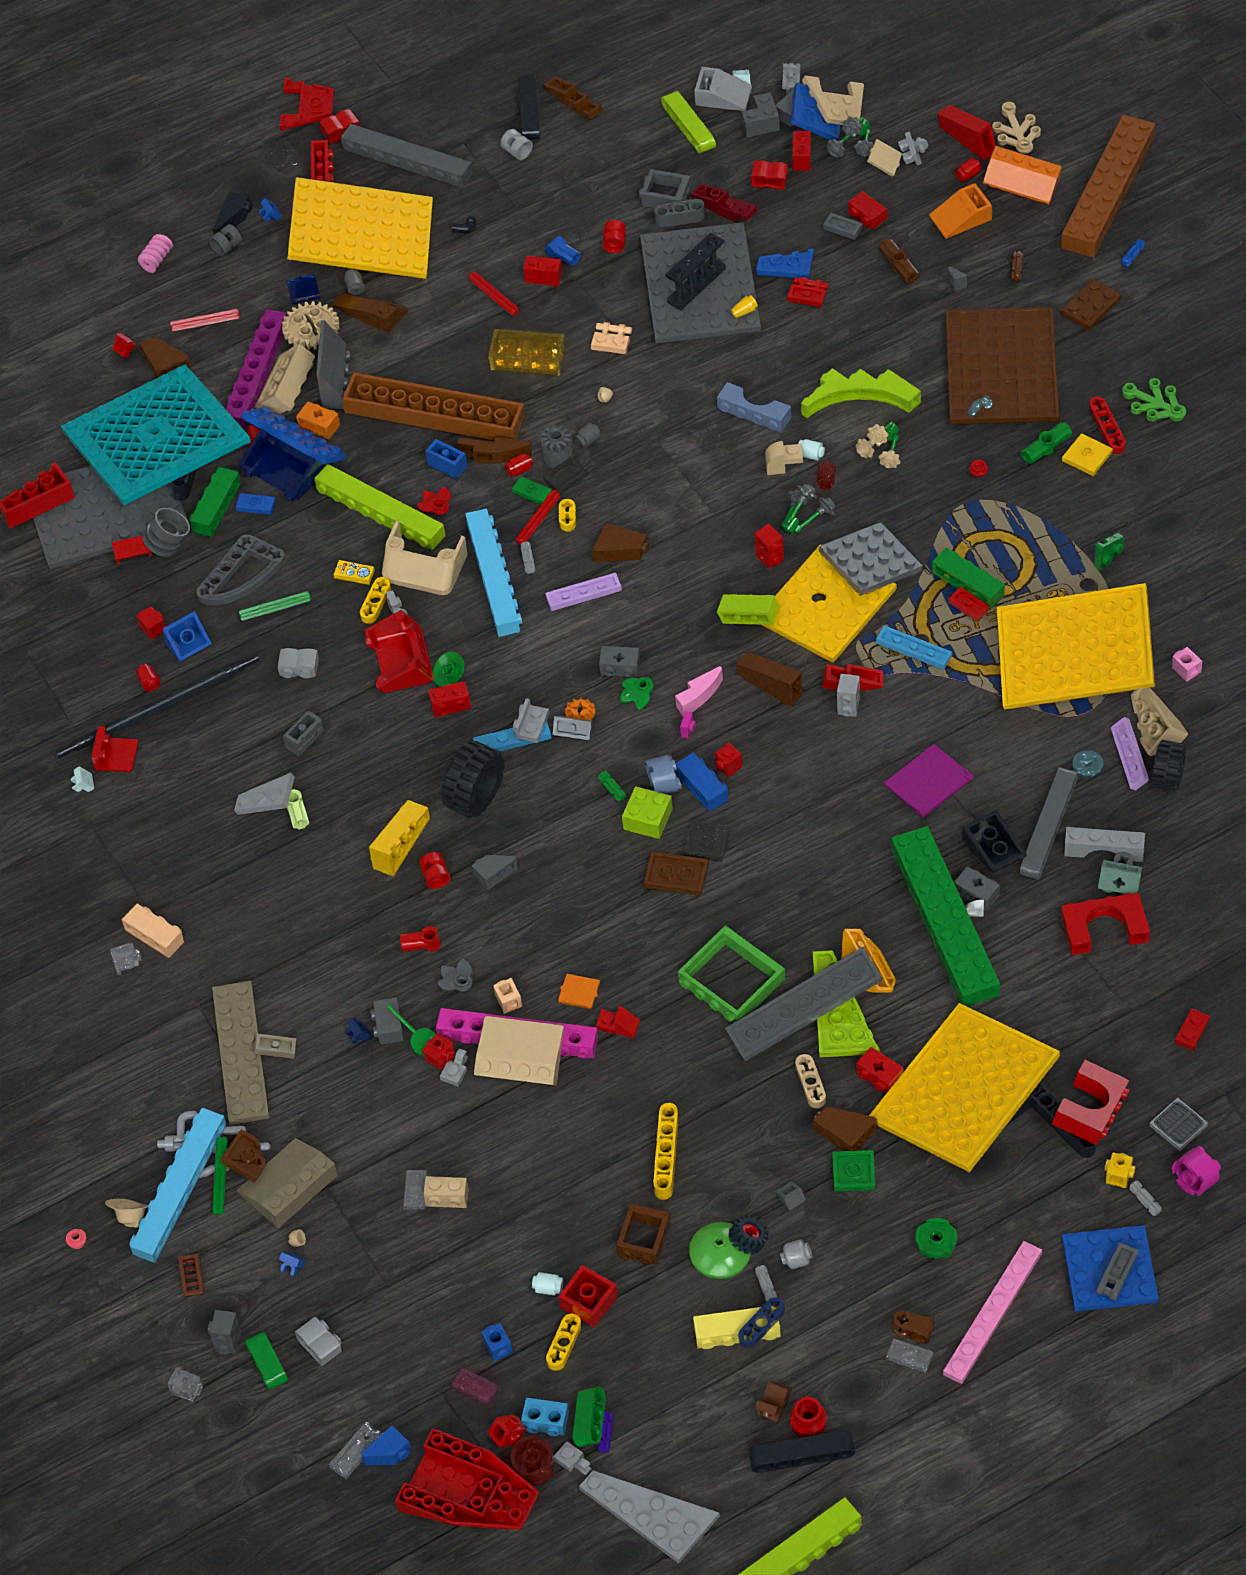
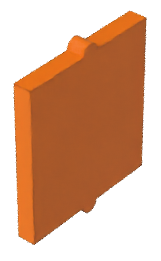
M566 974L564 983L560 986L561 993L558 1003L592 1009L594 1000L598 997L597 991L600 980Z

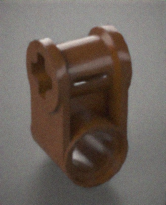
M898 1311L893 1318V1332L899 1337L926 1344L929 1342L935 1323L926 1316L916 1315L907 1311Z

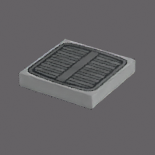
M1179 1098L1174 1100L1150 1122V1127L1179 1151L1208 1126L1207 1121Z

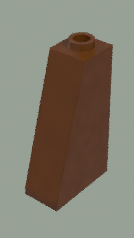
M747 652L738 659L736 663L738 676L786 705L792 707L802 696V673L800 671L751 652Z

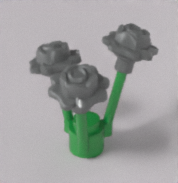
M849 116L847 120L842 122L844 125L842 130L846 133V136L839 141L836 139L828 140V145L826 146L828 153L836 158L842 157L845 148L842 146L851 136L865 135L864 140L857 141L854 148L857 155H861V157L869 156L871 153L870 149L873 148V142L868 141L869 134L871 133L869 130L870 124L863 117L858 120L857 117L852 118Z
M806 483L803 486L798 485L797 487L800 490L795 489L794 492L789 491L787 497L792 501L790 504L791 508L782 522L781 528L789 534H793L794 531L799 533L804 526L818 515L821 516L823 513L830 514L831 516L834 515V502L830 498L824 499L820 497V507L816 510L817 512L798 525L800 521L795 515L801 505H806L808 499L817 498L813 486Z

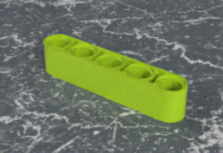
M678 91L661 97L663 108L699 154L716 147L712 134Z

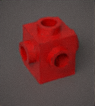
M436 1034L427 1042L422 1050L425 1060L442 1070L446 1063L450 1062L456 1054L453 1041L447 1036L442 1037Z
M513 1414L497 1417L488 1434L500 1448L515 1446L521 1442L526 1428L520 1419Z

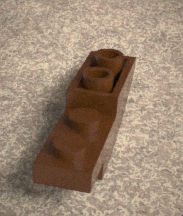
M495 437L494 442L459 438L457 442L458 450L464 452L466 456H473L476 463H506L522 453L529 456L532 455L531 442L525 440Z

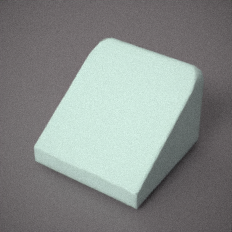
M749 70L732 72L734 77L750 84Z

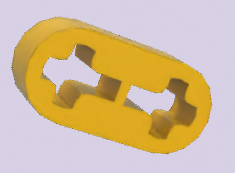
M564 499L559 503V524L563 531L569 532L576 527L575 502L571 499Z

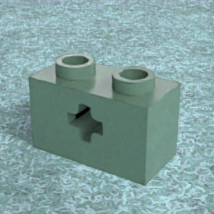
M1103 860L1098 889L1108 893L1120 892L1123 895L1126 893H1138L1143 867Z

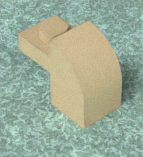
M779 441L770 445L765 452L767 475L785 474V464L803 463L801 444L783 446V441Z

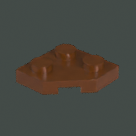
M242 1129L220 1160V1163L254 1183L266 1166L265 1159L260 1150L259 1139Z

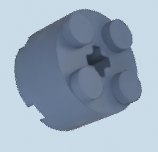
M663 755L645 761L650 785L654 786L655 792L670 794L682 788L679 777L677 778L676 773H674V771H677V767L671 755Z

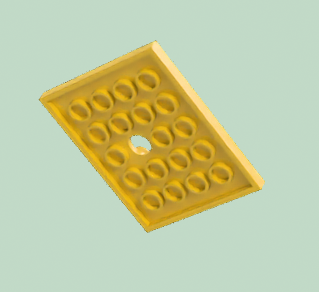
M819 545L776 594L775 598L780 609L774 625L763 626L834 663L897 589V584L891 583L860 596L819 552V547L821 546ZM821 593L826 596L825 601L814 602L812 596Z

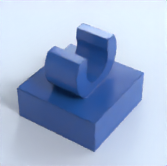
M265 198L260 202L264 208L259 210V214L263 216L262 219L266 222L270 221L272 217L278 220L282 216L276 205Z
M281 1252L279 1260L285 1263L281 1265L280 1270L286 1272L287 1267L291 1266L292 1271L290 1275L295 1276L298 1272V1267H304L307 1259L290 1252Z

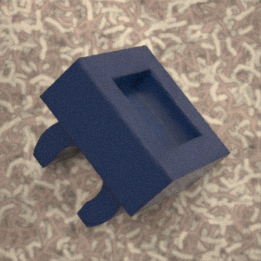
M353 1017L347 1021L350 1028L346 1029L345 1034L348 1036L353 1034V1037L349 1040L351 1043L356 1044L360 1039L367 1041L372 1037L363 1021Z

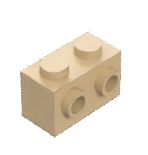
M426 1176L424 1187L426 1206L467 1208L469 1190L466 1178Z

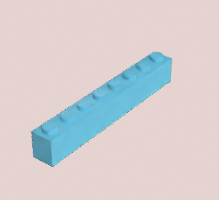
M487 509L466 513L468 530L498 637L520 632L519 624H522L520 613H516V610H518L517 601L512 599V596H514L513 587L508 585V582H510L509 573L504 571L506 567L505 559L500 557V554H502L501 544L496 543L498 534L497 530L492 528L494 526L493 516H489Z
M202 1108L200 1113L194 1116L191 1130L186 1132L182 1147L176 1151L173 1165L168 1167L164 1182H161L158 1186L155 1200H151L146 1217H143L139 1223V1231L131 1238L130 1247L133 1255L153 1263L156 1262L216 1145V1139L221 1136L226 1126L223 1115Z

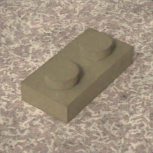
M257 1033L254 1054L294 1059L296 1038Z

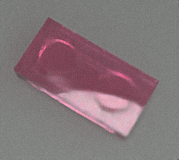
M463 1367L452 1383V1388L489 1406L499 1390L497 1384Z

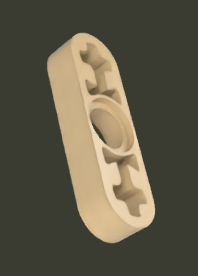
M802 1054L796 1059V1070L808 1104L813 1108H820L826 1102V1094L813 1058L810 1055ZM803 1062L808 1064L807 1072H805L804 1065H802ZM811 1077L816 1079V1083L809 1085L805 1080ZM816 1090L817 1097L820 1098V1100H816L814 1098L813 1091Z

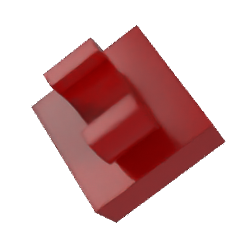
M118 333L116 334L112 349L125 358L129 357L130 351L134 350L136 343L124 334Z

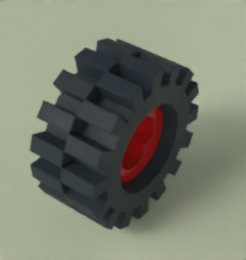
M742 1215L736 1219L729 1230L728 1236L731 1237L729 1239L730 1242H734L733 1246L739 1247L738 1250L740 1252L745 1250V1254L750 1252L753 1255L755 1252L756 1254L759 1253L769 1238V1231L765 1230L767 1228L765 1224L761 1225L762 1221L760 1219L756 1221L754 1216L750 1218V1215Z

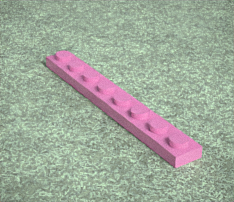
M1023 1241L945 1367L943 1375L960 1384L964 1382L1042 1255V1249Z

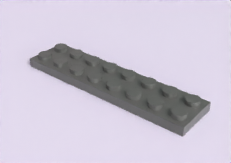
M862 947L725 1029L744 1061H747L881 982L883 979Z

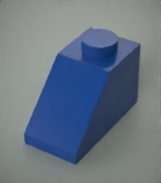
M391 1426L361 1453L362 1461L365 1465H396L399 1461H403L409 1456L411 1451L410 1443Z

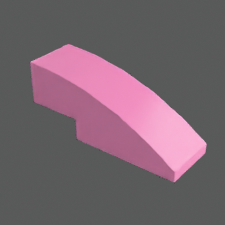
M720 666L689 681L688 689L675 695L676 707L683 717L685 711H695L718 689L723 680L722 668Z

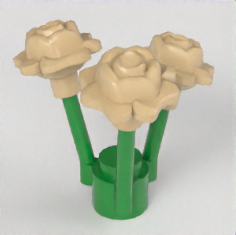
M893 422L887 423L885 427L875 424L874 427L868 429L867 437L870 439L869 441L858 439L856 451L861 457L871 458L875 452L872 448L875 443L877 446H880L882 443L892 440L890 450L888 452L883 451L879 455V459L881 460L880 464L884 465L885 468H896L900 464L899 455L894 452L896 441L899 439L897 436L898 427Z

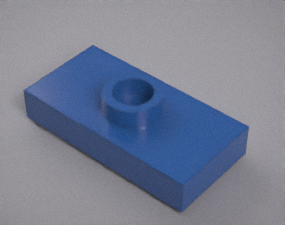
M240 493L236 504V511L272 515L276 500L275 497Z

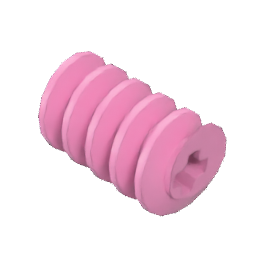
M154 235L138 257L140 266L147 272H155L156 268L160 265L159 263H162L166 254L172 249V241L164 235Z

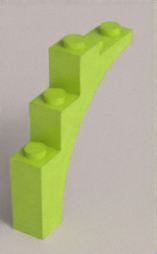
M832 368L820 378L821 387L816 388L814 393L802 401L801 410L802 415L808 418L818 410L842 401L875 400L897 406L909 413L921 403V391L889 369L884 374H880L876 380L862 369L853 373L847 379Z

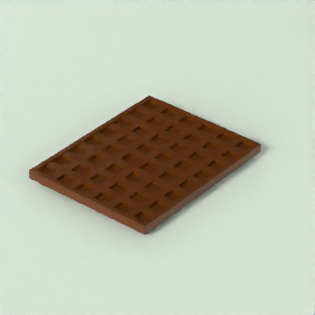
M1053 307L946 310L950 424L1059 421Z

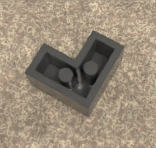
M770 92L755 95L754 109L742 111V126L746 137L780 130L779 115Z

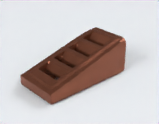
M198 1253L178 1256L183 1297L204 1294ZM196 1264L194 1267L184 1268V1265ZM197 1271V1274L185 1275V1272ZM198 1278V1281L186 1283L187 1279ZM199 1285V1289L187 1291V1287Z

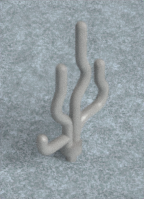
M187 1111L182 1113L177 1119V1135L165 1136V1140H157V1147L165 1148L166 1152L177 1151L178 1148H181L184 1143L185 1121L194 1119L197 1112ZM244 1126L225 1127L222 1134H238L241 1129L246 1131V1128ZM267 1142L260 1143L261 1151L269 1150L271 1147ZM216 1145L212 1151L214 1154L216 1152ZM215 1164L204 1168L199 1178L207 1177L214 1173Z

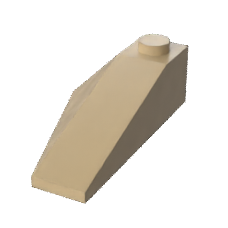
M1150 687L1133 691L1131 699L1134 713L1138 716L1139 722L1137 727L1141 730L1142 735L1140 741L1149 756L1156 755L1158 744L1162 739L1181 743L1186 738L1188 733L1181 722Z

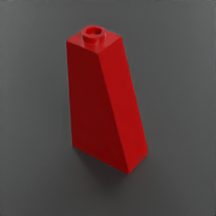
M951 105L937 113L940 128L982 160L985 161L992 156L996 146L990 123Z

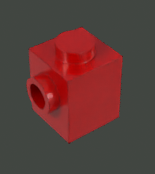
M150 606L136 615L139 628L150 640L163 633L162 629L165 627V623L159 611H155Z
M728 743L715 752V765L718 770L727 777H730L742 768V754L732 744Z

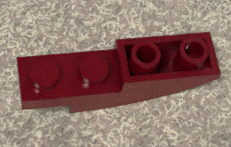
M702 183L691 193L694 199H700L704 202V207L734 222L738 219L749 221L758 211L757 205L729 197L728 191Z

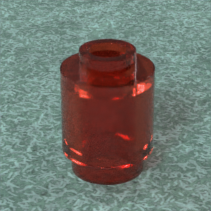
M823 462L818 465L817 484L821 489H831L835 483L836 466L831 462Z

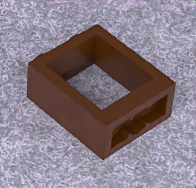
M630 1203L616 1245L617 1255L626 1260L634 1259L644 1264L657 1265L671 1224L670 1212ZM633 1221L660 1227L653 1249L626 1243Z

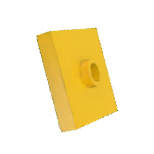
M1081 433L1063 455L1062 461L1094 476L1112 454L1113 448Z

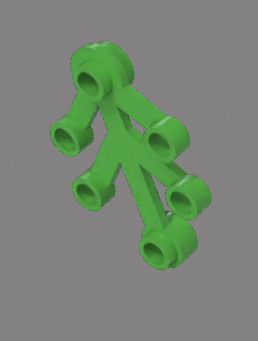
M1152 378L1149 381V388L1152 390L1154 397L1137 390L1133 383H1127L1122 388V396L1125 399L1137 397L1148 402L1142 405L1139 402L1131 404V412L1133 414L1147 411L1146 418L1148 421L1153 422L1170 417L1173 421H1180L1186 415L1185 407L1177 402L1175 396L1176 388L1169 385L1165 388V396L1169 398L1170 404L1164 402L1160 391V380L1157 378ZM1161 408L1165 411L1157 412L1155 409Z

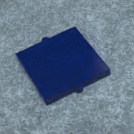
M314 274L304 277L299 276L296 279L286 281L293 305L303 302L308 303L309 301L321 298Z

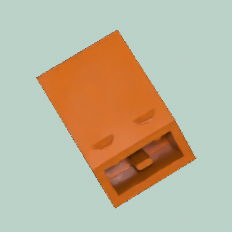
M974 183L958 190L930 213L929 217L945 239L992 220V205Z

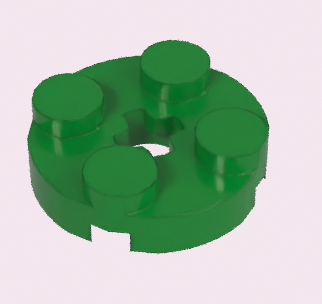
M931 1218L926 1220V1223L922 1226L920 1225L916 1231V1245L920 1254L930 1258L949 1257L957 1245V1232L955 1228L945 1219ZM935 1235H939V1238L941 1240L935 1242L934 1240H931V1238H934Z

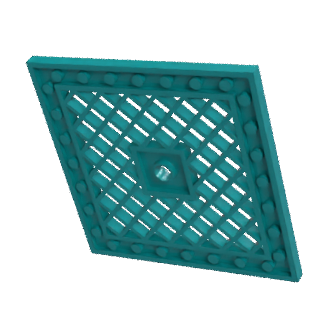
M186 364L61 426L62 432L123 505L251 442L249 435Z

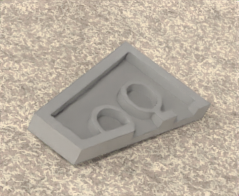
M289 773L239 794L234 811L240 815L287 808L295 776Z

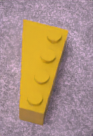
M407 800L369 846L373 869L394 877L430 819L428 807Z

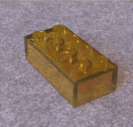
M494 329L488 355L490 369L560 375L566 350L564 334Z

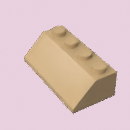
M300 343L280 354L255 408L268 407L277 414L290 411L295 405V398L301 392L302 384L307 379L308 371L313 367L312 362L315 355Z

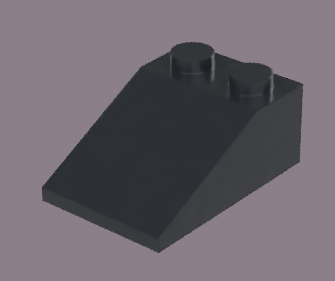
M997 810L963 826L962 839L970 851L992 873L1027 857V854Z

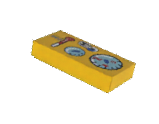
M339 560L334 572V578L369 585L375 569L373 566Z

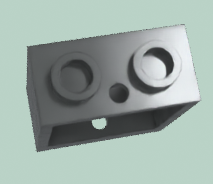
M650 169L648 176H645L644 187L639 192L642 206L655 208L660 204L687 200L691 189L690 176ZM653 183L678 187L676 196L652 193L650 190Z

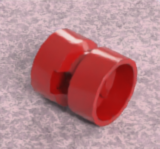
M610 220L605 223L602 246L607 252L619 253L624 250L626 225L623 222Z
M431 852L419 860V866L429 888L438 889L450 882L451 877L441 853Z

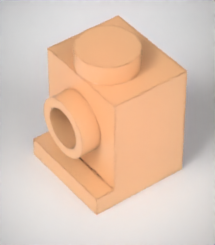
M512 978L501 980L493 985L494 994L504 1014L522 1007L521 996Z

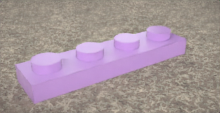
M612 573L545 593L551 611L622 591L617 574Z
M1124 717L1114 724L1111 730L1130 789L1136 791L1149 781V777L1130 720Z

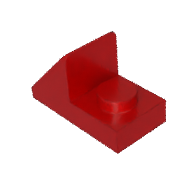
M619 1006L617 1013L601 1009L596 1028L599 1031L635 1038L640 1019L622 1006Z

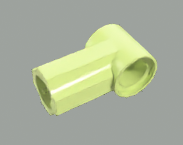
M293 789L291 790L287 810L293 828L300 830L309 824L300 791Z

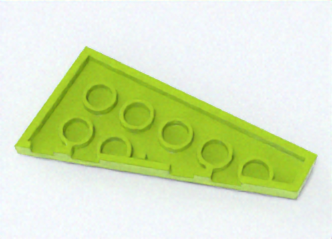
M833 950L813 952L814 975L838 962ZM855 997L817 1019L820 1057L864 1055L870 1047L880 1052Z

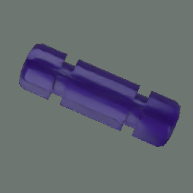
M604 1412L601 1441L598 1443V1451L601 1453H608L610 1451L613 1413Z

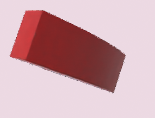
M827 664L822 673V688L838 690L841 674L860 676V691L883 687L882 670L847 664L845 668Z

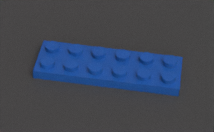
M263 406L243 411L242 419L323 465L345 460L346 453L341 451L338 446L330 445L325 439L314 436L311 431L300 428L297 423L289 422L283 415L275 414L268 407Z

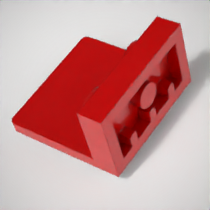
M98 726L91 756L95 770L132 772L138 740L110 738L106 727Z

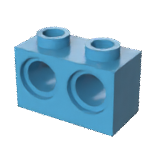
M526 1398L521 1422L529 1433L541 1432L547 1433L550 1436H564L569 1416L568 1403ZM533 1415H538V1416H539V1417L536 1418V1419H531V1418H530V1417L533 1416ZM554 1418H559V1419H560V1420L557 1421V1422H552V1421H551V1420L554 1419Z

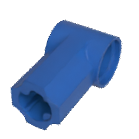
M561 236L555 237L545 246V252L549 257L554 259L558 257L571 266H575L581 257V253L568 246Z

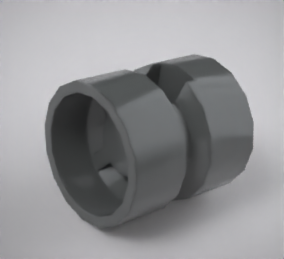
M231 224L226 225L220 230V233L217 232L209 238L211 247L220 256H224L231 251V248H235L242 242L240 233Z

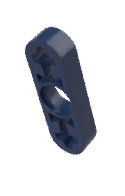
M777 1297L770 1298L740 1329L738 1338L742 1347H754L784 1315L785 1305L782 1299ZM771 1306H773V1307L779 1306V1310L775 1309V1310L772 1311V1307H771ZM758 1319H765L768 1323L764 1327H759L756 1325V1321ZM752 1333V1339L747 1338L744 1340V1335L749 1336Z

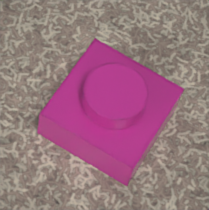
M685 711L680 726L682 738L689 739L690 733L695 730L696 721H693L692 712Z

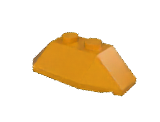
M844 929L841 959L863 947L883 979L866 991L891 993L896 979L880 949L864 935L861 929Z

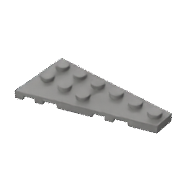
M592 1471L579 1486L582 1492L677 1563L681 1562L720 1517L718 1512L596 1471Z

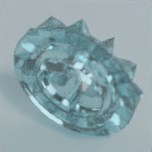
M1084 750L1077 753L1073 758V770H1076L1078 775H1084L1085 778L1090 775L1094 777L1103 768V759L1095 751ZM1085 763H1091V766L1084 767Z

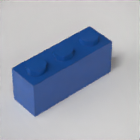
M693 752L675 763L677 771H675L676 776L679 777L683 784L709 812L728 801V788L726 784L717 779L715 772L706 767L701 757L698 758Z

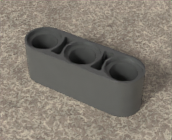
M700 199L660 204L654 209L655 223L658 227L696 223L705 218L704 202Z

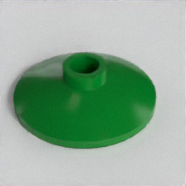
M447 652L436 661L433 668V676L438 686L442 687L459 681L464 671L462 656L456 652Z

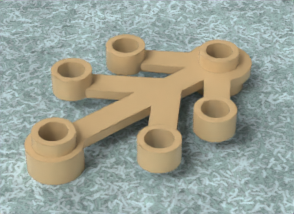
M1005 102L1002 105V114L1008 118L1012 128L1002 125L1001 122H994L992 131L994 133L1004 132L1015 136L1017 140L1009 138L1006 134L998 135L997 142L999 145L1009 144L1015 146L1019 153H1029L1033 149L1032 141L1041 135L1040 127L1033 126L1030 129V134L1024 138V133L1029 126L1035 124V116L1033 114L1026 115L1025 121L1019 126L1014 115L1016 110L1015 104Z

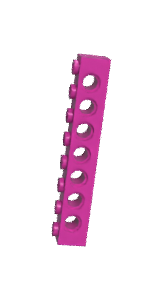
M445 1008L440 1009L436 1026L437 1034L442 1037L447 1036L453 1041H461L465 1044H479L485 1016L562 1025L564 1026L561 1056L571 1055L584 1059L594 1058L598 1042L596 1027Z

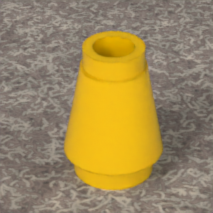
M749 295L740 300L730 311L735 318L755 311L758 305L755 299Z

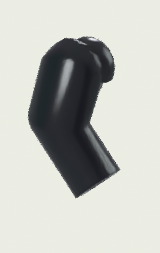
M468 217L467 222L464 224L453 223L452 232H469L476 227V218Z

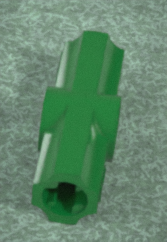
M1065 422L1059 423L1050 431L1041 432L1035 442L1021 451L1024 461L1032 464L1043 455L1052 454L1057 445L1072 435L1069 425Z

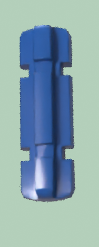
M1137 239L1134 245L1131 246L1126 255L1121 259L1122 266H1130L1132 261L1145 247L1143 240Z

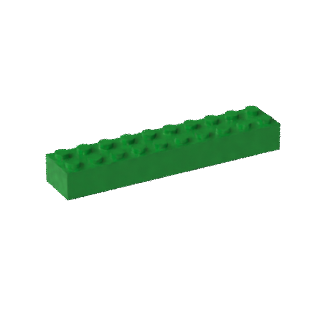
M926 826L891 837V851L960 1004L970 1006L1000 996V982L929 827Z

